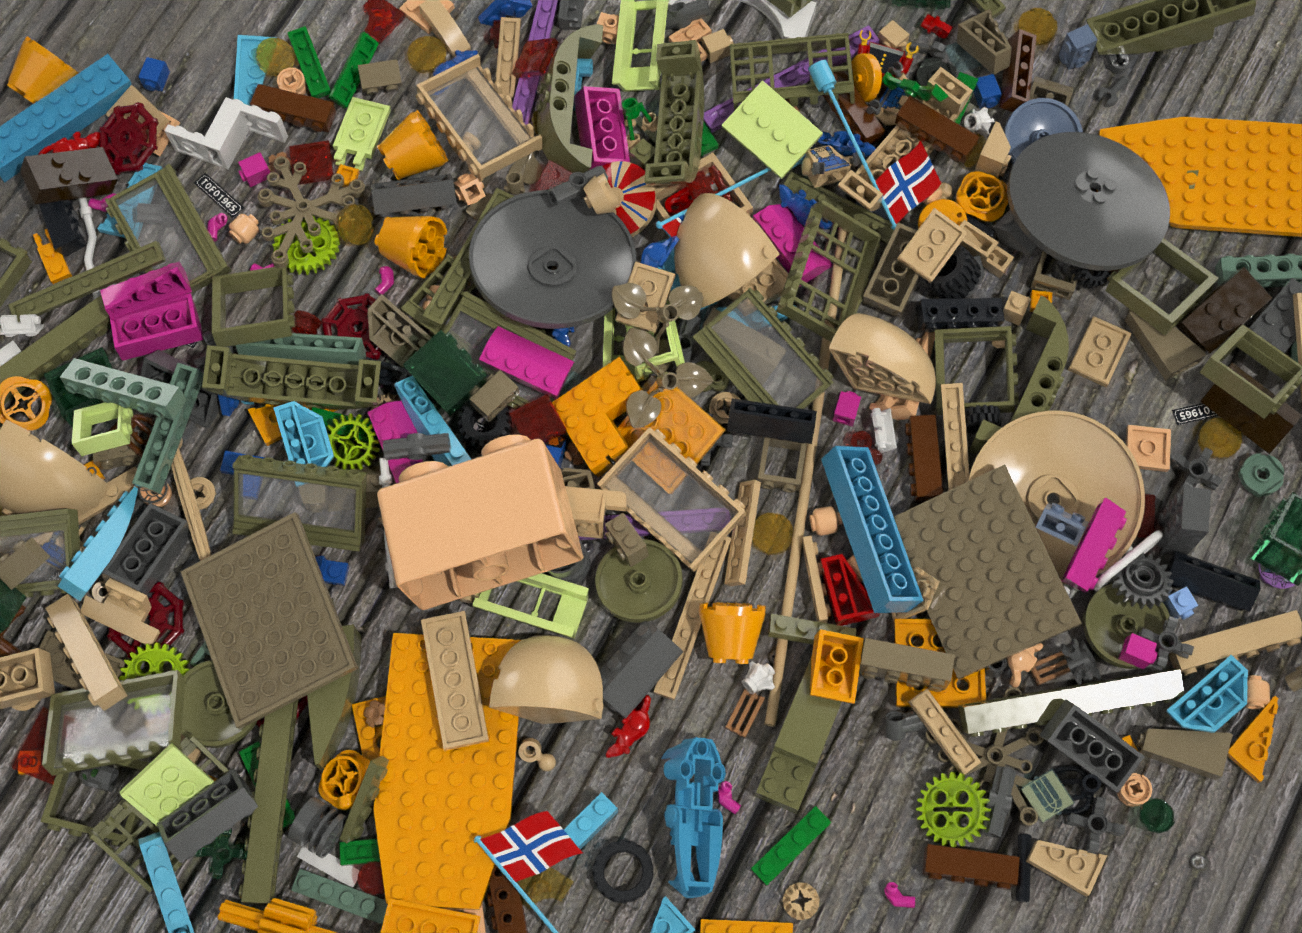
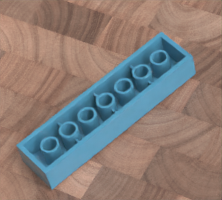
M109 54L0 126V178L4 183L20 172L25 156L38 155L43 148L56 143L64 137L68 140L75 132L81 131L106 114L132 85L129 78Z
M835 446L821 458L873 611L874 613L908 612L924 600L869 447Z

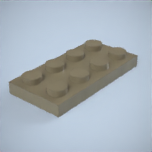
M48 630L39 648L50 653L54 682L73 690L82 689L83 686L79 681L82 677L72 668V658L69 659L63 651L65 644L57 639L54 632ZM105 653L119 679L124 674L120 668H127V664L124 660Z

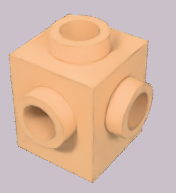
M601 12L597 24L603 25L602 41L606 44L616 45L618 15Z
M471 173L459 176L458 180L454 182L457 199L459 201L462 200L467 205L477 203L486 196L483 191L484 185L482 181Z

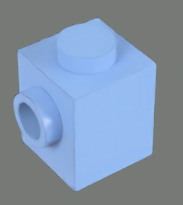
M1187 586L1169 595L1165 602L1162 601L1171 617L1176 619L1182 618V620L1194 614L1193 610L1198 606Z

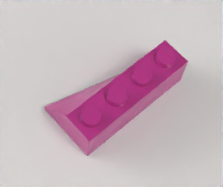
M179 261L160 269L149 271L138 277L130 278L116 285H111L100 290L105 310L114 321L192 292L186 271Z
M401 400L385 403L368 412L382 449L383 440L407 438L409 434L417 433ZM409 458L388 460L396 483H399V476L402 471L414 464L423 462L422 459L411 460Z

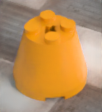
M26 36L21 44L7 86L34 104L79 72Z
M418 110L408 114L377 145L381 154L386 156L383 159L389 169L393 168L392 171L398 180L441 167L448 161L443 147Z
M433 216L386 217L380 233L375 237V245L378 246L379 252L383 257L414 276L426 278L444 260L447 248H444V235L447 234V228L443 220Z
M716 602L713 603L712 607H708V603H699V614L708 656L713 658L714 663H726V659H734L737 664H748L749 659H753L765 618V605H757V608H753L752 604Z

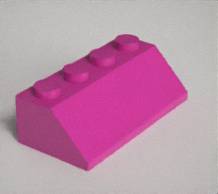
M583 86L574 95L580 145L593 149L590 169L616 161L630 162L620 89Z
M781 204L769 205L753 215V220L779 252L776 258L789 273L804 227L787 206L783 208ZM814 241V242H813V245H815V246H817L818 248H820V247L816 244V242ZM811 250L801 280L807 283L831 268L833 264L827 258Z
M191 293L114 321L110 317L114 347L122 361L151 354L157 350L162 351L204 340L201 323Z
M497 326L489 338L479 358L480 365L495 372L501 370L508 378L555 400L558 398L574 364V361Z
M1107 498L1102 499L1098 503L1061 579L1062 582L1083 592L1094 589L1098 578L1095 577L1098 569L1103 570L1108 560L1105 555L1108 549L1112 550L1117 542V538L1114 536L1118 529H1123L1127 518L1124 517L1126 514L1125 510Z

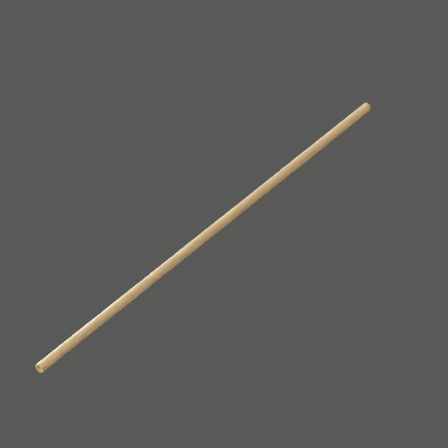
M839 227L837 239L845 243L849 232ZM836 245L835 258L840 260L843 248ZM834 263L829 296L838 301L843 268ZM831 303L827 315L836 320L837 306ZM825 320V324L834 329L835 325ZM822 337L820 362L818 365L823 370L825 368L828 370L831 354L829 346L831 342ZM816 377L815 391L823 385L818 377ZM825 392L814 400L812 404V410L817 411L812 444L806 445L781 615L792 617L802 539L804 537ZM777 638L773 664L775 671L773 684L775 688L769 691L765 725L770 727L776 726L788 640Z

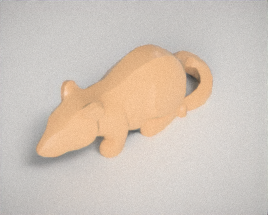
M1042 643L1007 658V663L1012 672L1009 683L1012 687L1017 688L1020 685L1021 672L1023 670L1029 672L1037 661L1034 653L1043 648Z

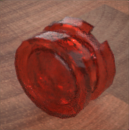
M296 310L294 313L295 327H292V331L297 334L317 335V329L322 325V321L308 312Z
M379 862L365 864L358 873L360 888L372 896L385 893L382 868Z

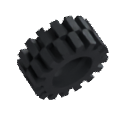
M1070 265V268H1074L1071 271V274H1075L1073 280H1078L1077 285H1083L1082 288L1092 289L1104 284L1111 275L1108 271L1094 270L1093 276L1088 269Z
M976 405V407L966 408V433L972 432V434H976L983 419L1001 427L1000 409L993 405Z

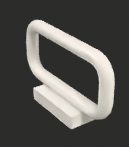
M1157 530L1135 548L1130 546L1123 558L1121 557L1118 562L1106 571L1098 574L1100 577L1093 590L1099 591L1106 585L1114 583L1110 579L1143 552L1145 554L1154 547L1163 537L1162 531Z

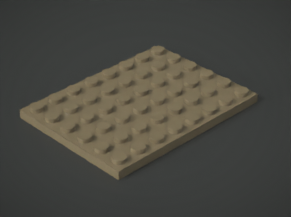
M1005 464L894 516L912 569L919 567L940 581L927 612L946 653L955 655L953 669L958 679H962L1082 624Z
M296 512L180 571L236 728L241 729L358 669L302 522Z

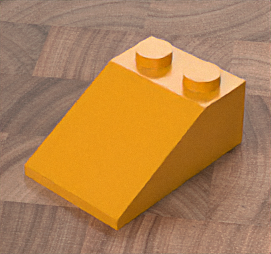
M821 629L816 633L811 657L810 696L851 704L855 703L864 638Z

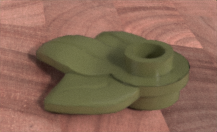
M700 361L696 363L705 369L713 379V382L702 392H707L711 389L723 391L727 388L729 378L718 369L715 362Z

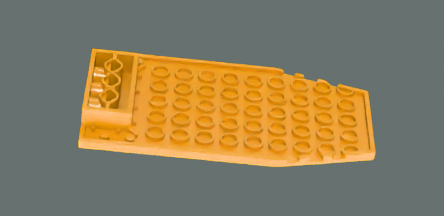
M1177 117L1100 129L1099 136L1106 137L1129 148L1147 162L1157 174L1168 196L1170 205L1169 224L1171 227L1302 237V124ZM1199 170L1198 175L1193 172L1187 173V171ZM1195 184L1194 189H1189V185Z
M393 633L385 701L386 708L384 710L379 757L383 756L389 760L386 767L388 771L379 784L378 788L380 791L374 801V817L387 905L390 898L436 908L480 910L495 863L477 842L474 843V838L476 836L485 838L502 832L509 825L519 726L518 716L489 708L493 682L495 679H498L501 671L499 669L500 663L507 652L521 640L470 637L489 742L444 751L424 635Z

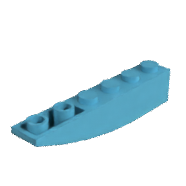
M410 376L396 382L394 386L418 433L425 435L449 434L451 453L432 455L433 459L437 462H443L448 466L471 460L416 379Z
M134 486L130 493L127 491L123 493L118 500L121 503L119 507L115 505L107 514L109 517L108 521H101L95 530L98 532L95 537L91 535L83 545L86 549L83 552L78 551L71 560L74 563L71 568L66 566L59 575L62 580L58 587L77 600H82L102 574L101 572L108 565L119 547L134 510L138 488Z
M157 832L138 839L168 933H194L161 833Z

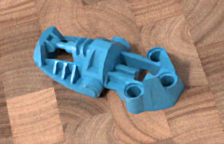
M694 737L684 739L682 743L667 749L661 758L668 760L664 764L665 777L669 780H676L675 804L666 805L665 825L671 829L670 836H672L670 842L671 845H675L678 873L674 881L668 880V883L685 898L701 897L712 892L719 867L723 834V815L719 809L713 808V792L718 791V783L724 780L726 775L725 768L721 763L720 755L713 740ZM695 774L694 782H689L690 778ZM691 846L696 847L701 882L695 881L691 872Z

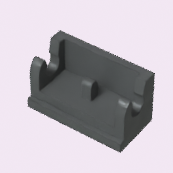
M560 0L559 29L578 30L581 28L584 0Z

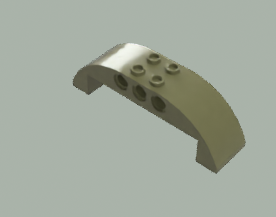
M600 24L586 26L571 33L545 67L537 87L539 99L536 102L535 111H538L537 132L538 135L542 136V150L553 167L567 180H569L572 173H584L591 168L593 149L570 144L577 58L590 59L601 45L603 25Z
M696 40L657 44L656 62L662 73L654 163L646 164L644 182L648 186L690 183L695 179L699 169L704 122V82L700 52Z
M1040 296L1026 330L1048 339L1011 422L1028 414L1049 411L1065 378L1061 374L1067 362L1069 351L1066 326L1060 313L1044 296ZM983 419L969 452L979 454L986 442L1001 427Z
M207 345L202 388L225 397L255 403L283 405L295 401L306 408L316 407L333 410L361 409L377 404L381 361L359 359V365L262 357L232 354L229 347Z

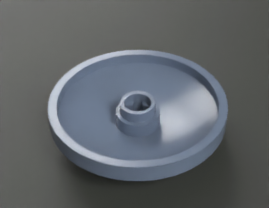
M1050 98L1032 99L1020 105L1009 116L1004 127L1005 136L1011 146L1008 154L1012 156L1010 163L1014 165L1016 159L1025 148L1045 136L1062 132H1083L1075 113L1065 104Z

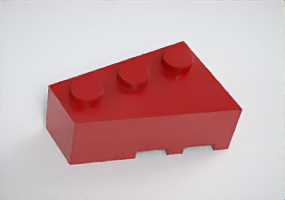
M843 554L822 558L820 561L822 576L836 625L844 626L879 617L880 613H874L866 588L863 587Z

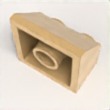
M995 122L975 169V171L984 172L996 178H999V176L1004 177L1012 157L1008 155L1011 146L998 122Z

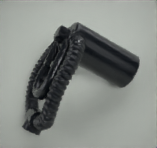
M1073 764L1052 769L1055 775L1064 771H1074L1082 775L1081 777L1083 778L1066 779L1061 781L1060 784L1063 787L1066 784L1074 785L1079 783L1081 795L1075 794L1070 799L1072 801L1086 799L1084 806L1072 810L1063 809L1057 814L1067 816L1071 813L1080 815L1085 813V811L1087 812L1092 805L1094 795L1101 787L1100 778L1094 774L1088 775L1083 768L1081 769V767ZM1045 777L1044 784L1050 793L1044 787L1042 794L1048 799V803L1051 804L1053 803L1052 797L1054 798L1053 788Z

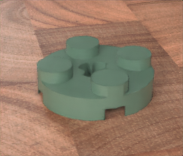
M1261 453L1248 457L1238 473L1244 488L1256 497L1272 495L1284 482V468L1280 461L1271 455L1266 456L1261 455ZM1257 471L1266 472L1267 475L1265 477L1267 479L1259 478Z

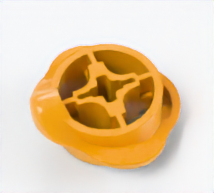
M979 171L971 172L962 180V184L956 193V203L963 208L965 213L987 222L996 221L1002 217L1009 203L1007 184L993 175ZM975 186L976 192L968 197V191ZM999 196L1000 200L998 203L991 207V200Z
M20 376L5 379L0 384V423L4 424L8 420L28 431L42 427L48 419L49 408L52 402L49 388L41 381L26 379ZM26 386L34 389L36 392L24 396L19 393L16 387ZM11 391L15 398V403L5 410L4 401L7 394ZM40 397L41 408L35 416L31 410V404ZM21 398L23 400H29V402L26 403L27 408L25 409L22 406L17 407V405L19 404L18 400ZM22 411L29 417V420H17L10 415Z
M354 750L340 752L323 770L319 783L320 796L337 809H351L370 760ZM354 763L358 772H354L350 764ZM336 787L340 788V791L343 792V796H339V794L336 791Z

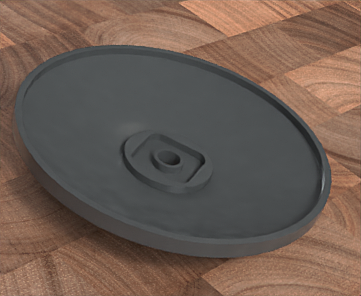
M1062 132L1045 136L1025 148L1016 159L1010 171L1007 196L1011 212L1017 224L1036 246L1064 263L1090 270L1108 271L1127 268L1151 255L1164 238L1168 229L1170 205L1165 188L1157 174L1135 152L1106 137L1083 132ZM1090 187L1097 189L1098 192H1093Z
M548 190L523 193L507 199L494 207L478 224L469 248V265L472 279L480 294L493 308L517 322L534 327L552 329L570 328L590 323L615 308L611 296L612 288L628 283L636 262V250L630 232L614 212L597 215L593 207L589 209L584 198L580 200L571 199L559 206H554L547 195ZM548 266H556L557 269H556V270H549L547 267H548Z

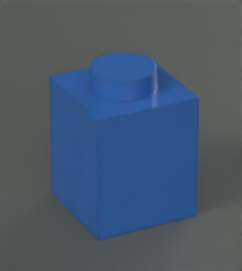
M146 57L139 74V79L145 89L162 92L170 71L165 61Z
M994 74L979 77L973 92L980 109L983 107L992 108L999 104L1002 94Z

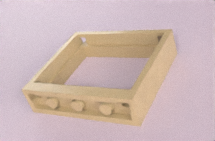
M714 153L700 160L697 175L692 181L694 182L714 170L726 188L736 184ZM690 183L655 186L658 198L655 215L660 222L670 218V216L659 201ZM739 187L730 191L741 209L752 217L753 206Z

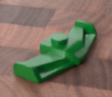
M886 72L882 78V83L889 89L894 90L897 87L904 89V94L907 97L912 96L923 101H929L931 97H934L939 102L948 97L937 84L934 86H920L916 81L908 79L899 80L889 72Z

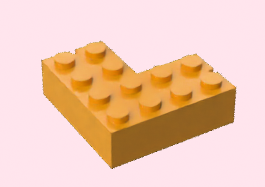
M620 356L550 403L586 464L597 477L613 467V464L606 458L607 456H610L617 463L629 450L630 447L613 420L626 412V403L632 393L639 390L643 391Z

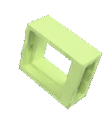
M104 402L74 410L72 445L81 456L130 444L132 408H123L118 404ZM118 418L116 430L91 436L92 425Z

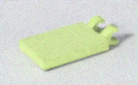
M352 97L333 144L334 150H337L334 155V159L337 160L335 165H345L346 155L349 153L356 155L353 160L355 168L363 171L366 158L372 159L391 112L390 106Z

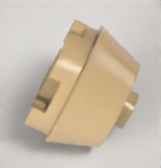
M604 173L598 177L594 176L583 187L587 195L584 197V200L589 209L594 208L597 215L612 213L614 209L620 207Z

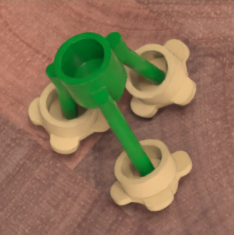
M627 98L622 102L624 123L629 129V135H627L629 151L641 141L640 135L633 132V127L636 125L635 119L639 116L640 111L644 115L641 127L643 131L651 130V132H655L658 125V116L653 112L647 113L643 103H638L635 98Z

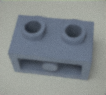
M1088 24L1066 34L1059 58L1068 70L1082 67L1091 58L1098 39Z
M1047 504L1035 528L1077 547L1088 525L1085 517L1074 512L1070 514L1064 511L1065 508L1059 504Z

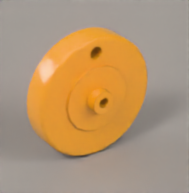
M869 53L858 54L851 61L853 83L864 101L870 102L876 98L881 88V67L874 55Z
M938 199L923 208L918 218V229L934 208L959 226L964 220L967 221V216L958 203L948 199Z

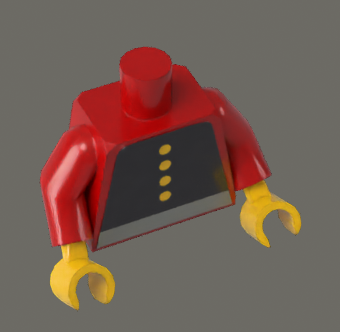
M861 30L859 34L861 43H859L857 55L865 53L874 55L880 64L882 78L888 72V68L894 67L893 63L897 61L903 65L902 72L905 75L908 73L913 61L912 56L919 51L918 45L914 52H910L909 48L912 43H908L906 46L908 53L905 55V51L874 42H869L868 45L867 40L871 38V32L869 31V37L864 39L861 35L863 30Z

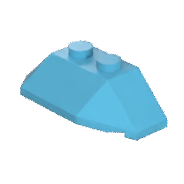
M295 401L273 407L288 459L299 464L313 463L317 466L327 467L334 458V453L323 417ZM295 481L296 486L307 484L306 482Z
M1230 655L1167 709L1166 712L1182 728L1215 733L1247 705L1248 670Z

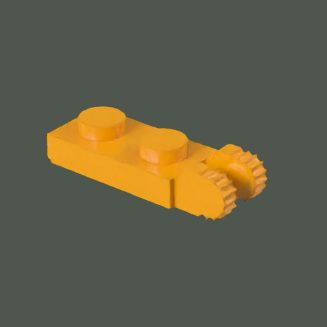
M45 229V234L50 243L43 245L38 233L33 234L50 281L52 284L72 277L64 255L54 249L48 229Z

